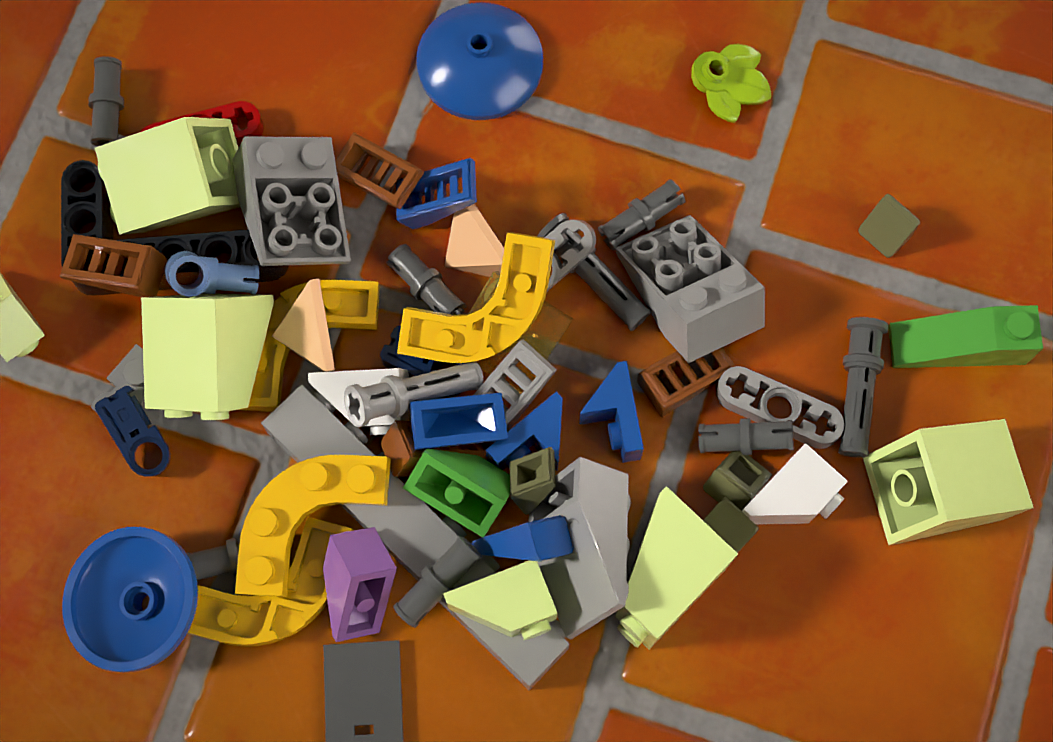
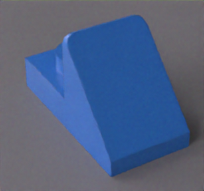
M627 361L617 362L584 406L579 417V424L614 419L615 422L608 423L610 444L612 450L620 449L622 463L640 460L644 450Z
M556 391L507 432V440L496 441L486 449L487 461L504 470L507 466L510 468L511 461L532 454V451L529 449L531 446H534L538 451L552 447L555 457V470L558 471L563 400L559 393Z

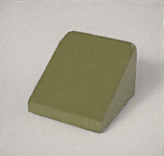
M887 193L861 224L858 232L885 257L890 258L911 238L921 222L893 196Z
M552 447L510 462V498L525 515H528L556 487L555 457Z
M732 451L703 485V490L718 503L726 497L742 511L771 478L772 474L749 455H742L741 451Z
M726 497L703 520L737 553L759 530L758 526Z

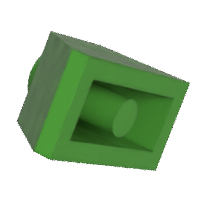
M426 448L403 489L479 536L484 537L510 496V474L478 455Z

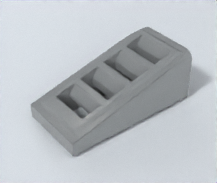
M523 339L516 344L474 395L492 394L496 391L502 393V397L511 404L510 408L503 404L508 432L553 376L556 369ZM518 361L537 376L533 381L515 366ZM507 376L524 390L522 394L505 380Z

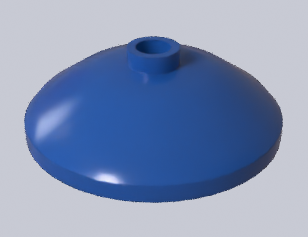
M467 3L444 12L428 26L417 50L418 76L423 89L430 99L446 112L470 120L495 119L517 110L535 92L543 71L542 46L533 27L515 11L493 3ZM477 43L486 45L482 50H476L472 46Z
M125 527L111 531L95 540L76 560L68 575L63 593V621L67 635L74 648L91 664L114 672L141 671L166 659L183 641L195 616L198 586L193 565L184 549L176 541L164 533L153 529ZM148 595L150 598L147 609L143 610L142 601Z

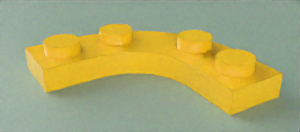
M508 232L506 234L500 279L494 296L485 306L469 315H450L412 307L404 308L397 354L440 362L467 363L488 358L511 346L531 327L543 306L549 284L555 240Z
M320 280L328 328L377 330L379 282ZM307 283L285 290L280 293L281 297L274 301L248 408L238 410L273 412L280 405L283 371L291 349L272 337V335Z
M361 455L317 456L294 464L273 478L254 500L243 524L239 543L235 594L287 597L291 546L295 532L304 519L324 506L337 504L387 506L391 459L384 456Z
M307 517L294 561L289 569L287 597L232 595L197 585L198 600L196 612L187 634L223 644L249 647L271 644L297 633L311 623L328 604L323 565L330 535L353 531V529Z

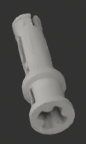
M474 361L406 379L389 375L383 377L380 383L361 387L358 384L346 387L344 392L346 412L350 421L358 428L368 425L371 419L389 415L396 418L407 412L410 402L441 399L469 390H478L484 381L483 373L479 364Z

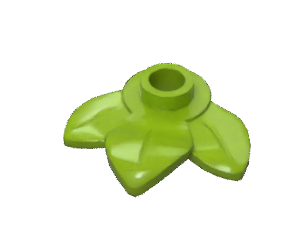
M731 44L720 53L713 51L702 53L692 65L693 84L698 90L706 93L709 108L718 117L731 123L737 121L741 111V104L757 105L767 102L771 98V90L767 79L760 71L755 69L759 64L761 54L754 48L741 44ZM709 67L713 68L717 72L718 76L714 75L710 71Z

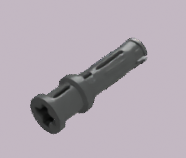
M565 213L557 215L540 231L537 237L545 238L559 224L569 220V217ZM569 229L565 232L568 241L561 248L554 249V253L563 262V267L568 261L561 256L567 250L577 248L581 251L584 248L580 242L582 237L577 232H572ZM594 248L592 253L570 273L576 272L628 326V329L633 331L648 318L652 311L595 255L596 248Z
M855 317L848 319L846 327L851 333L848 355L843 357L842 363L845 371L848 372L843 416L844 430L841 434L838 453L848 457L865 458L869 456L868 445L876 375L880 374L881 370L884 369V360L880 358L882 337L883 334L888 332V323L876 318Z

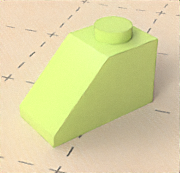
M0 272V355L8 362L15 356L23 357L32 352L38 346L39 339L44 337L45 334L36 319Z
M526 561L443 593L449 610L509 637L522 634L524 640L535 638L550 631L549 622L557 619L556 608L537 561Z

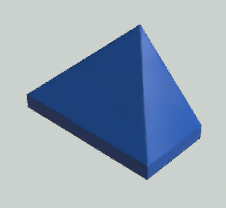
M502 393L413 401L409 403L415 450L508 439Z

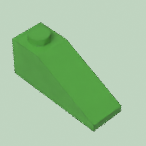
M1038 305L992 306L893 322L888 325L892 368L1026 365L1043 350Z

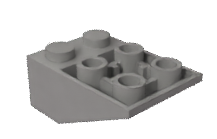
M245 136L233 158L238 201L260 265L349 264L351 258L332 138Z
M691 215L615 248L618 258L647 308L652 311L651 315L664 337L688 363L765 327V287Z
M582 457L576 459L555 476L556 487L529 514L528 522L558 515L565 516L574 548L573 552L537 562L556 608L564 635L569 639H573L623 608L629 592V586L626 581V560L630 547V541L627 537V520L631 505V499L628 495L629 474Z

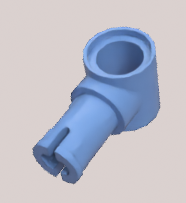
M181 251L171 255L164 268L168 284L180 295L187 297L198 296L201 293L215 294L216 290L256 294L258 290V283L252 280H243V278L259 279L258 265L218 263L217 258L202 257L189 251ZM185 262H194L199 267L198 278L190 285L179 284L176 280V271Z

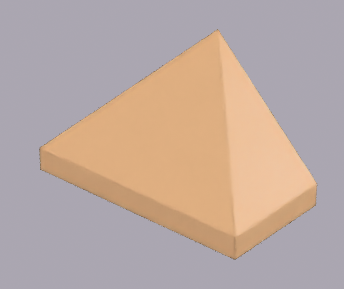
M475 204L455 212L444 267L498 279L501 273L504 247Z
M319 278L309 280L272 337L322 372H334L335 367Z

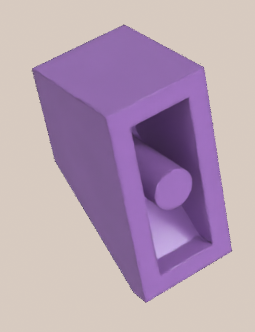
M375 527L330 535L323 573L332 635L335 642L380 633L397 568Z

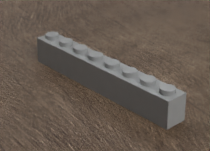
M302 384L261 422L267 433L297 463L324 455L375 456L364 445L369 439L358 427L354 426L350 421L343 425L332 414L337 409L318 391L311 394ZM381 452V453L378 455V456H384V457H385V455H384L383 452ZM390 470L387 506L340 505L364 529L375 527L387 551L419 581L422 578L421 571L426 565L433 566L456 542L459 536L465 537L467 534L452 518L446 515L441 520L429 508V504L404 490L405 484L398 477H394ZM482 555V559L477 561L453 587L456 589L493 575L500 568V565L492 556ZM444 597L439 601L528 690L540 680L569 648L570 644L564 639V632L557 619L549 622L550 631L535 638L524 640L522 634L509 637L449 610Z

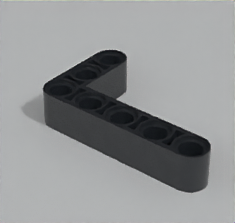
M86 160L71 163L62 174V267L73 234L113 240V219L110 214L111 204L105 183L99 175L96 164ZM95 182L92 189L80 192L84 185ZM96 223L94 228L88 233H80V230L86 224ZM249 230L115 240L152 246L162 253L167 260L171 255L181 251H189L198 256L212 258L222 253H230L231 257L226 262L227 264L259 266V279L243 278V280H252L255 283L278 280L285 275L289 265L261 266L260 262L256 260L258 256ZM89 250L84 267L90 264L93 250ZM107 254L102 274L105 272L110 254ZM125 258L120 274L121 277H123L128 258ZM185 262L176 271L177 282L182 285L194 283L199 275V267L194 262ZM163 273L159 290L173 289L168 284L165 273ZM73 282L78 290L86 295L120 294V292Z

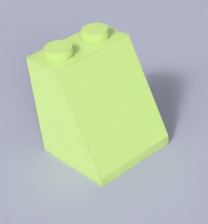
M183 117L95 148L98 158V172L105 183L111 204L110 214L117 225L119 235L144 233L240 207L233 167V158L238 150V145L230 119Z
M200 294L193 297L183 295L141 297L145 408L163 409L164 417L167 418L193 416V411L200 412L202 420L229 419V411L248 408L274 304L273 295Z
M1005 419L918 429L863 458L888 545L1001 521L1034 508Z
M667 486L660 492L651 512L627 581L629 592L625 606L619 609L615 616L620 621V624L617 626L620 633L634 646L638 647L643 643L649 650L727 569L738 555L733 548Z

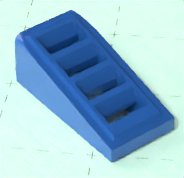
M468 158L424 171V174L401 210L396 208L397 221L411 229H417L476 203L475 161ZM404 177V178H400V179L397 181V183H396V191H397V189L399 188V186L401 185V183L403 182V180L405 179V177ZM461 177L463 193H459L458 178ZM450 183V196L446 197V184ZM437 189V200L434 201V190ZM425 195V203L422 204V196Z
M561 515L527 522L472 541V545L481 555L539 562L571 554L574 549L566 518Z

